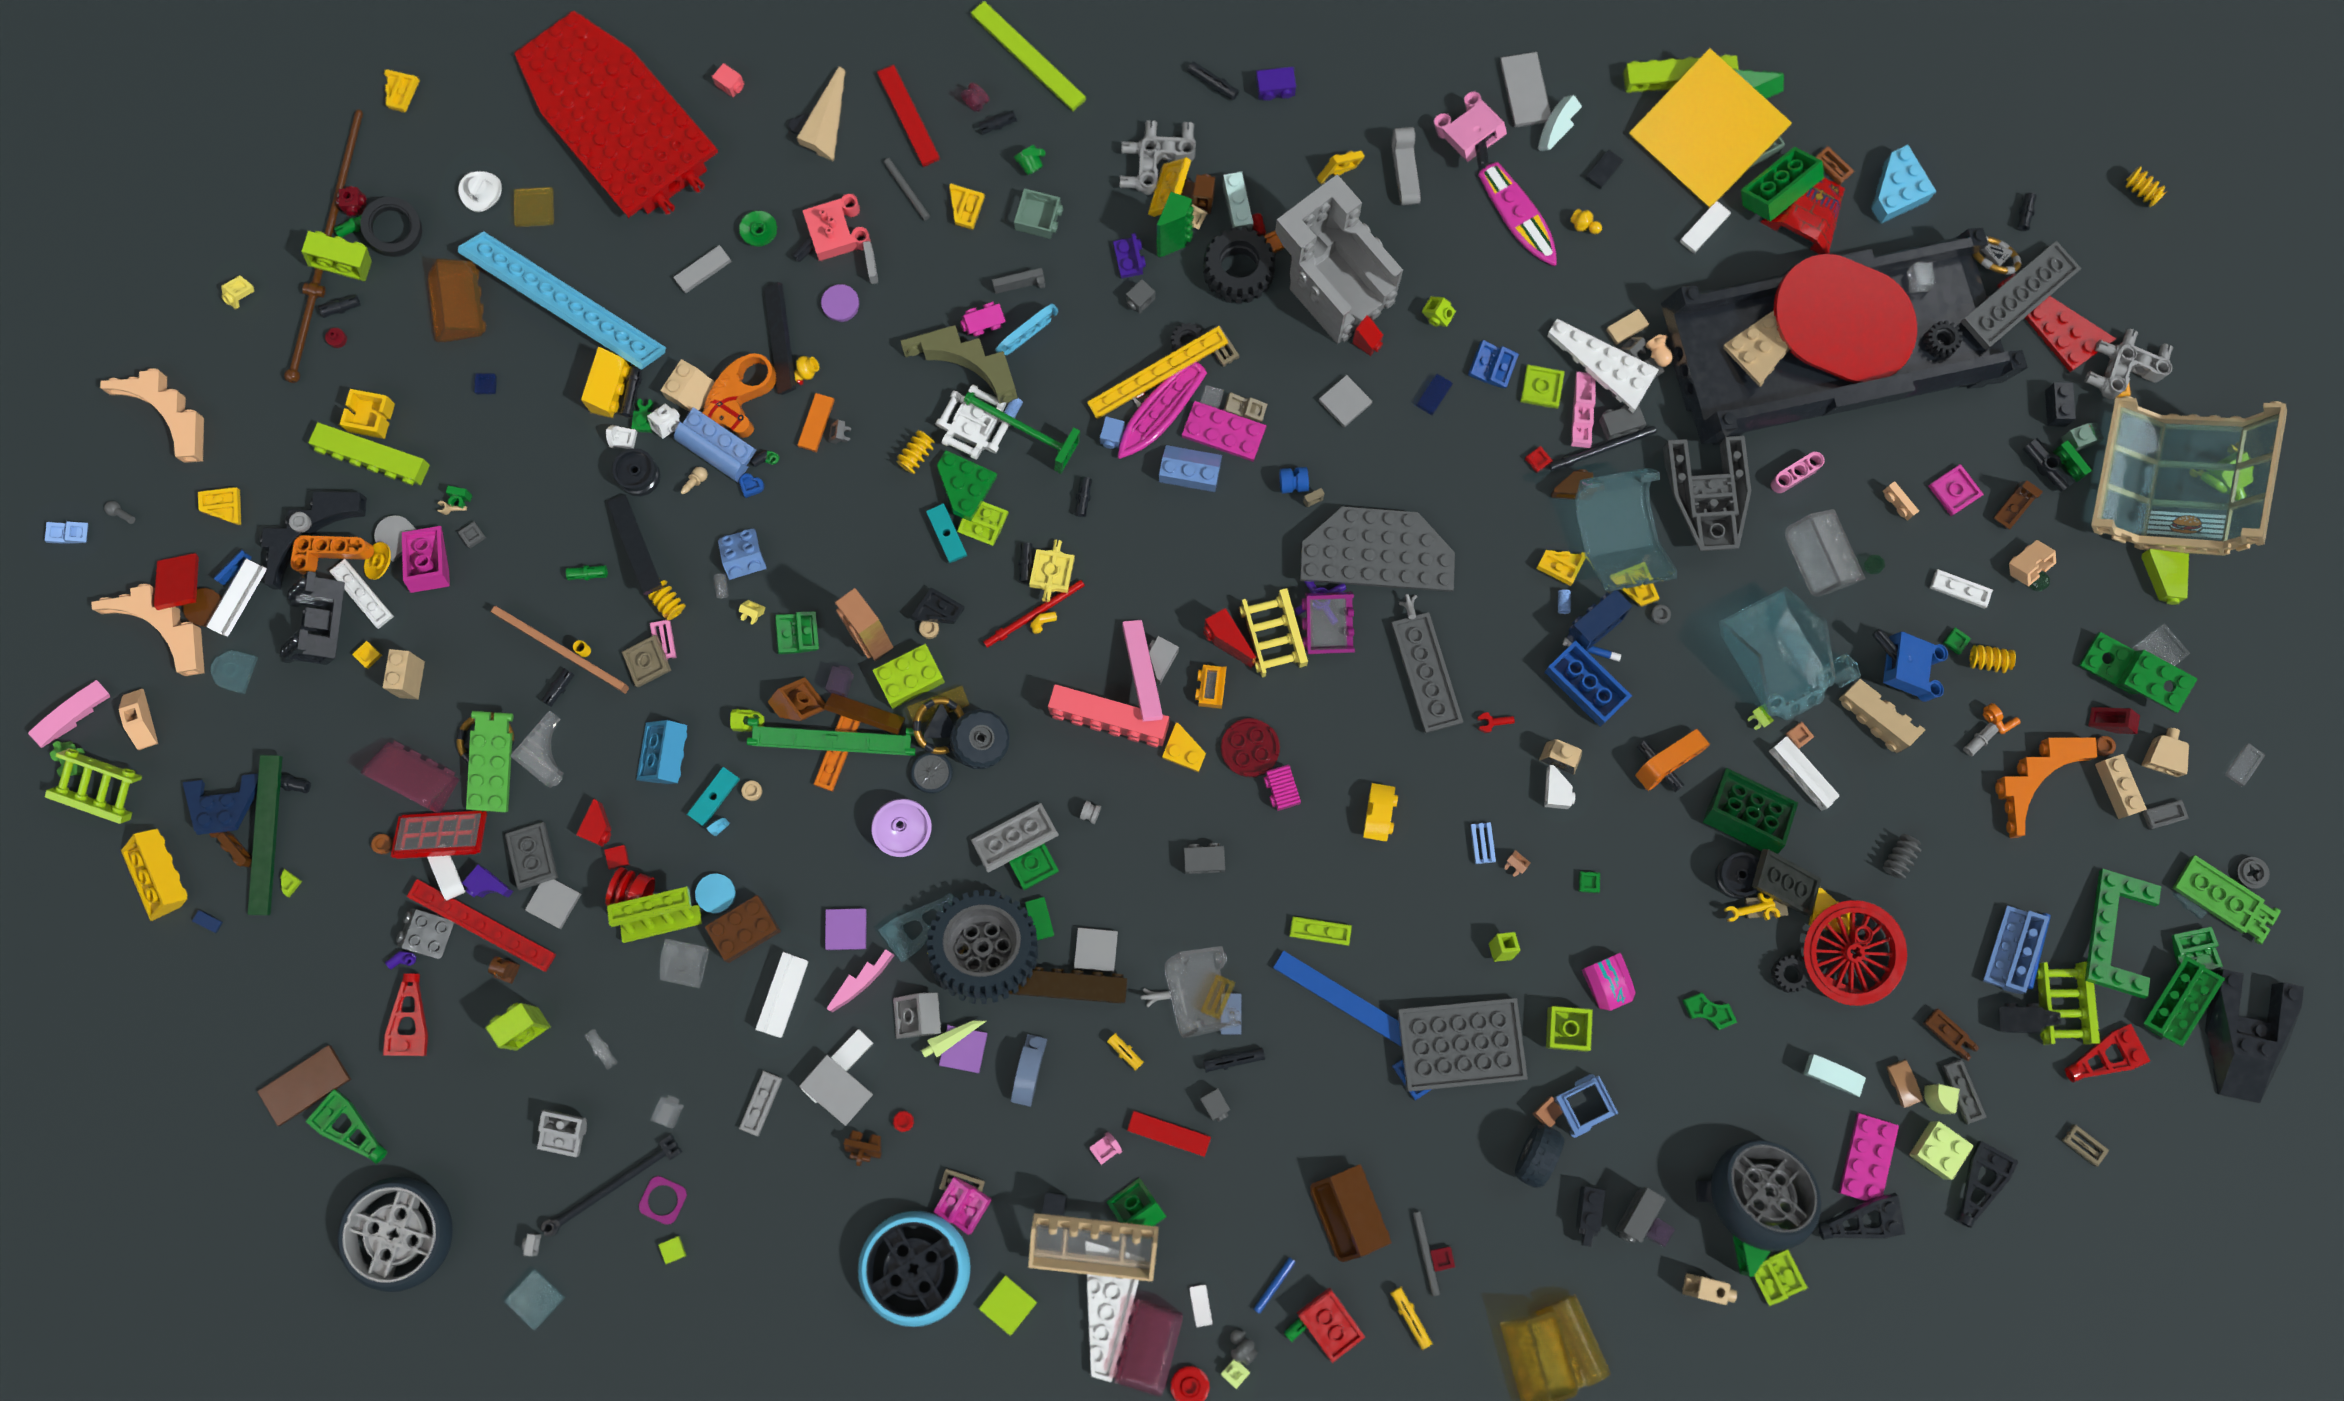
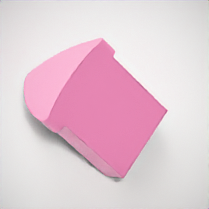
M1110 1132L1105 1133V1137L1090 1147V1150L1101 1165L1115 1154L1122 1153L1119 1143Z

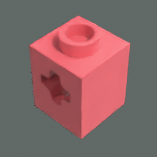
M724 63L712 76L715 86L732 98L743 89L744 82L741 75Z

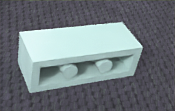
M1242 172L1223 175V188L1232 228L1236 227L1237 230H1242V227L1247 228V231L1252 232L1253 221Z

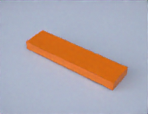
M841 715L835 731L857 732L860 722ZM827 750L814 785L833 792L848 752Z

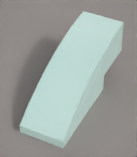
M1574 95L1563 97L1554 108L1544 126L1538 146L1539 151L1550 150L1573 127L1574 124L1570 118L1582 107Z
M1815 1054L1809 1055L1803 1073L1819 1080L1821 1083L1860 1097L1866 1079L1864 1076Z

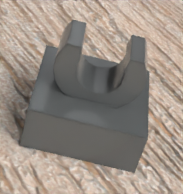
M1631 337L1620 350L1639 359L1637 352L1639 351L1640 354L1646 353V349L1643 347L1646 341L1643 337Z
M837 420L831 424L829 443L837 444L840 441L848 442L850 440L849 437L844 435V432L851 431L850 427L845 426V421Z

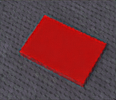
M196 553L157 561L154 599L156 610L196 602L199 557Z
M1330 1287L1297 1312L1332 1363L1365 1338Z

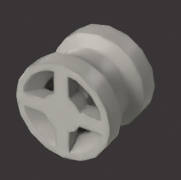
M1086 800L1080 819H1087L1092 824H1095L1102 806L1092 805L1090 801Z

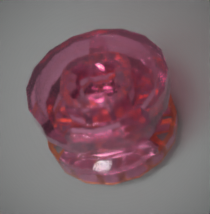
M971 82L968 85L969 88L967 90L964 89L961 93V97L971 109L980 112L983 109V105L987 104L990 99L980 86Z

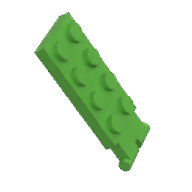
M472 711L471 717L475 719V730L470 731L466 810L508 812L513 733H509V721H513L514 715L513 713L495 712L494 720H491V712Z
M2196 855L2191 856L2172 888L2240 933H2249L2255 937L2254 942L2260 945L2263 944L2270 932V928L2265 926V924L2273 926L2281 913L2280 909L2275 907L2273 909L2263 904L2264 899Z

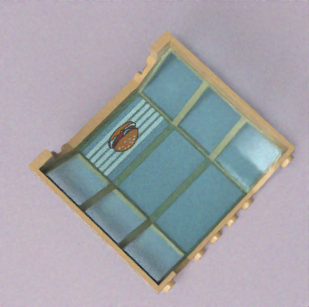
M2130 396L2115 398L2091 525L2094 533L2112 535L2111 539L2121 543H2126V541L2134 543V548L2140 550L2157 549L2180 553L2222 556L2230 554V550L2242 551L2249 549L2251 544L2258 546L2265 544L2287 416L2286 404L2272 401L2264 403V412L2251 417L2232 416L2230 418H2222L2217 415L2200 417L2195 414L2188 416H2179L2177 414L2160 415L2139 407L2136 398Z

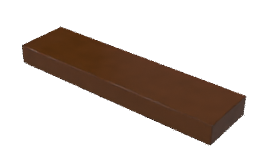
M835 693L830 695L824 706V710L897 735L905 723V717Z

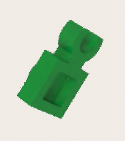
M638 399L639 411L633 412L631 429L637 432L652 433L647 416L652 413L649 411L653 408V402L649 399L648 405L642 406V399Z

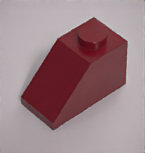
M2092 707L2089 727L2117 734H2137L2140 715L2131 708Z

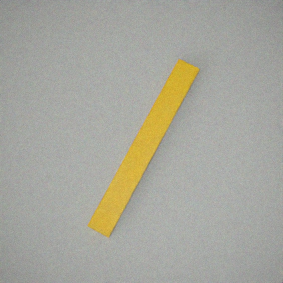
M1218 326L1087 403L1096 419H1099L1229 344L1228 340Z

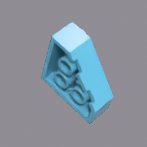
M1908 145L1892 152L1885 161L1871 209L1881 224L1928 202L1935 194V188Z

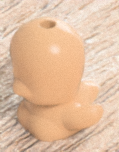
M1661 334L1648 341L1645 346L1652 351L1651 358L1655 360L1656 364L1660 367H1666L1672 362L1673 355L1665 346L1668 336Z

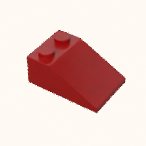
M1226 608L1205 619V631L1203 633L1209 642L1212 640L1215 646L1251 668L1255 666L1256 656Z

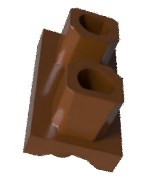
M852 1130L849 1138L844 1141V1151L851 1153L850 1159L857 1160L856 1166L861 1167L863 1161L870 1162L871 1157L881 1159V1136L870 1135L869 1142L864 1143L861 1142L863 1134Z

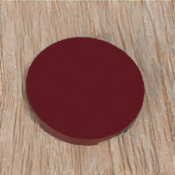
M1254 718L1242 719L1233 723L1225 732L1221 742V754L1225 764L1231 771L1243 777H1258L1265 774L1266 771H1269L1275 765L1280 752L1279 739L1274 729Z

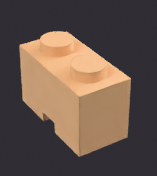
M2036 540L2031 545H2028L2022 553L2012 558L2009 563L2010 576L2030 586L2040 577L2039 573L2041 571L2046 572L2056 564V551Z

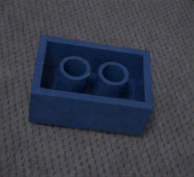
M1617 589L1612 593L1607 592L1602 596L1601 602L1598 605L1594 603L1587 609V613L1583 617L1580 615L1572 622L1573 625L1568 629L1570 633L1567 636L1571 643L1576 640L1588 651L1625 619L1632 605Z

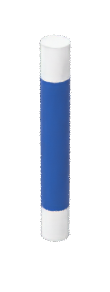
M1564 638L1563 645L1569 647L1572 643L1567 638ZM1592 646L1587 651L1588 653L1618 662L1621 658V654Z

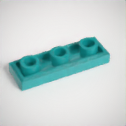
M941 504L927 510V515L949 563L966 557V551L945 505ZM946 532L950 533L949 536H944Z
M723 767L687 815L704 827L740 778ZM717 794V798L712 800V795Z

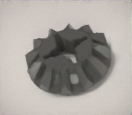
M2245 858L2239 862V866L2236 869L2238 872L2237 879L2241 880L2243 886H2247L2250 889L2261 888L2269 880L2268 866L2259 858ZM2250 869L2259 871L2254 874V877L2247 876Z

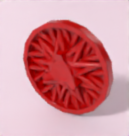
M1186 1366L1174 1374L1171 1381V1392L1176 1401H1204L1209 1393V1381L1201 1369L1194 1366Z

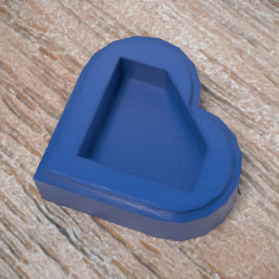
M748 473L741 475L739 483L745 498L761 493L764 490V483L760 478H753Z

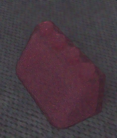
M393 741V743L388 742L362 769L361 774L436 813L441 812L460 780L454 777L455 772L446 767L443 770L437 768L438 763L429 758L426 761L420 759L421 754L410 750V752L403 750L405 746L396 741Z
M1137 1298L1136 1303L1133 1302L1130 1315H1132L1130 1324L1127 1323L1124 1335L1127 1337L1125 1344H1122L1120 1347L1119 1357L1121 1359L1119 1365L1115 1366L1113 1378H1115V1382L1161 1397L1179 1335L1183 1313L1175 1308Z

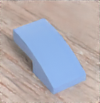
M47 522L45 542L87 543L88 523Z

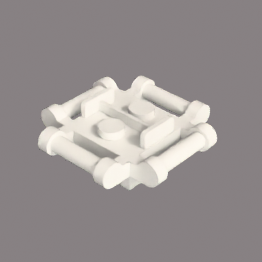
M972 385L968 391L974 392L976 397L997 406L996 409L1002 412L1007 404L1005 402L999 404L996 397L979 390L975 385ZM952 391L947 407L941 418H938L935 423L938 427L948 431L943 437L942 444L955 447L971 455V458L975 460L978 459L984 449L997 453L998 445L1008 426L1011 425L973 404L967 406L963 402L965 396L957 391ZM957 402L962 403L953 418L952 424L947 423ZM999 421L1002 422L992 442L989 443ZM953 436L975 446V448H972L958 440L953 439Z

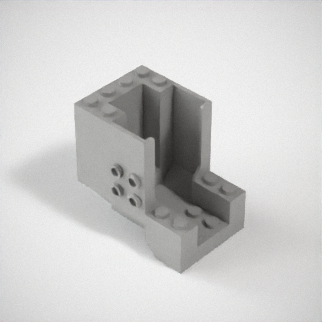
M1338 174L1276 220L1275 229L1282 245L1291 254L1290 290L1337 344L1341 341H1347L1366 315L1374 320L1381 314V310L1385 307L1387 309L1396 302L1395 298L1403 273V269L1384 249L1380 239L1375 238L1370 233V228L1359 220L1362 202Z

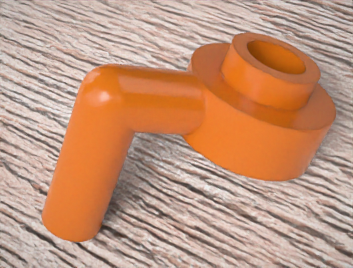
M1990 703L1983 708L1985 720L1995 724L2000 734L2008 732L2021 723L2020 719L2015 717L2003 724V714L1994 703Z

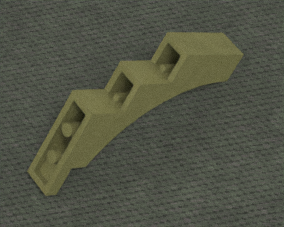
M955 325L901 341L905 357L916 356L924 352L926 360L947 361L972 370L992 388L999 404L1018 399L1004 351L985 356L980 339L961 343Z

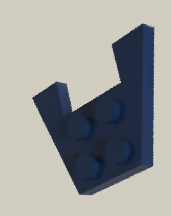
M259 773L242 775L240 792L203 796L205 788L203 780L182 782L196 834L238 830L257 794Z

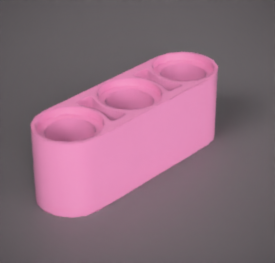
M1812 452L1779 472L1771 482L1772 490L1776 493H1783L1816 473L1824 464L1823 455L1819 452ZM1810 460L1815 461L1816 466L1812 465ZM1794 470H1798L1801 476L1797 475ZM1778 479L1783 480L1785 485H1781Z

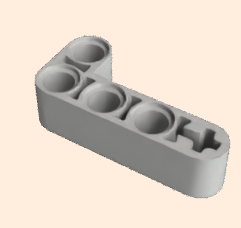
M1414 127L1394 128L1392 136V151L1401 206L1420 204V188L1414 154Z

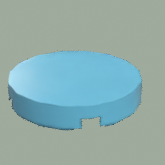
M718 873L709 874L697 884L695 891L696 901L706 912L713 914L721 913L733 905L736 898L735 886L725 875Z

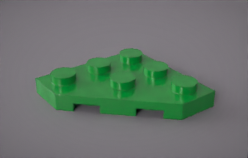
M946 450L937 464L938 473L941 476L953 514L971 522L995 482L997 473Z

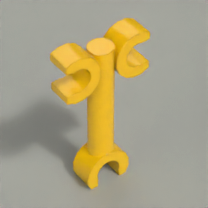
M1762 892L1758 893V899L1762 903L1741 908L1730 906L1724 909L1725 912H1733V917L1727 919V922H1733L1739 916L1764 911V919L1769 920L1770 911L1774 913L1775 918L1780 917V911L1775 908L1773 898L1770 896L1768 899L1764 898Z

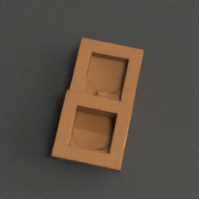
M1904 1059L1886 1066L1891 1084L1896 1087L1901 1106L1906 1108L1923 1101L1918 1084L1907 1060Z

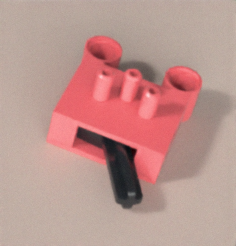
M846 194L841 199L803 210L810 236L792 253V257L796 261L801 262L814 248L819 261L858 249L864 250L863 242H871L867 229L857 227L850 234L844 215L855 217L859 214L860 206L856 196ZM849 204H854L853 207H847ZM859 237H865L862 241L857 240Z

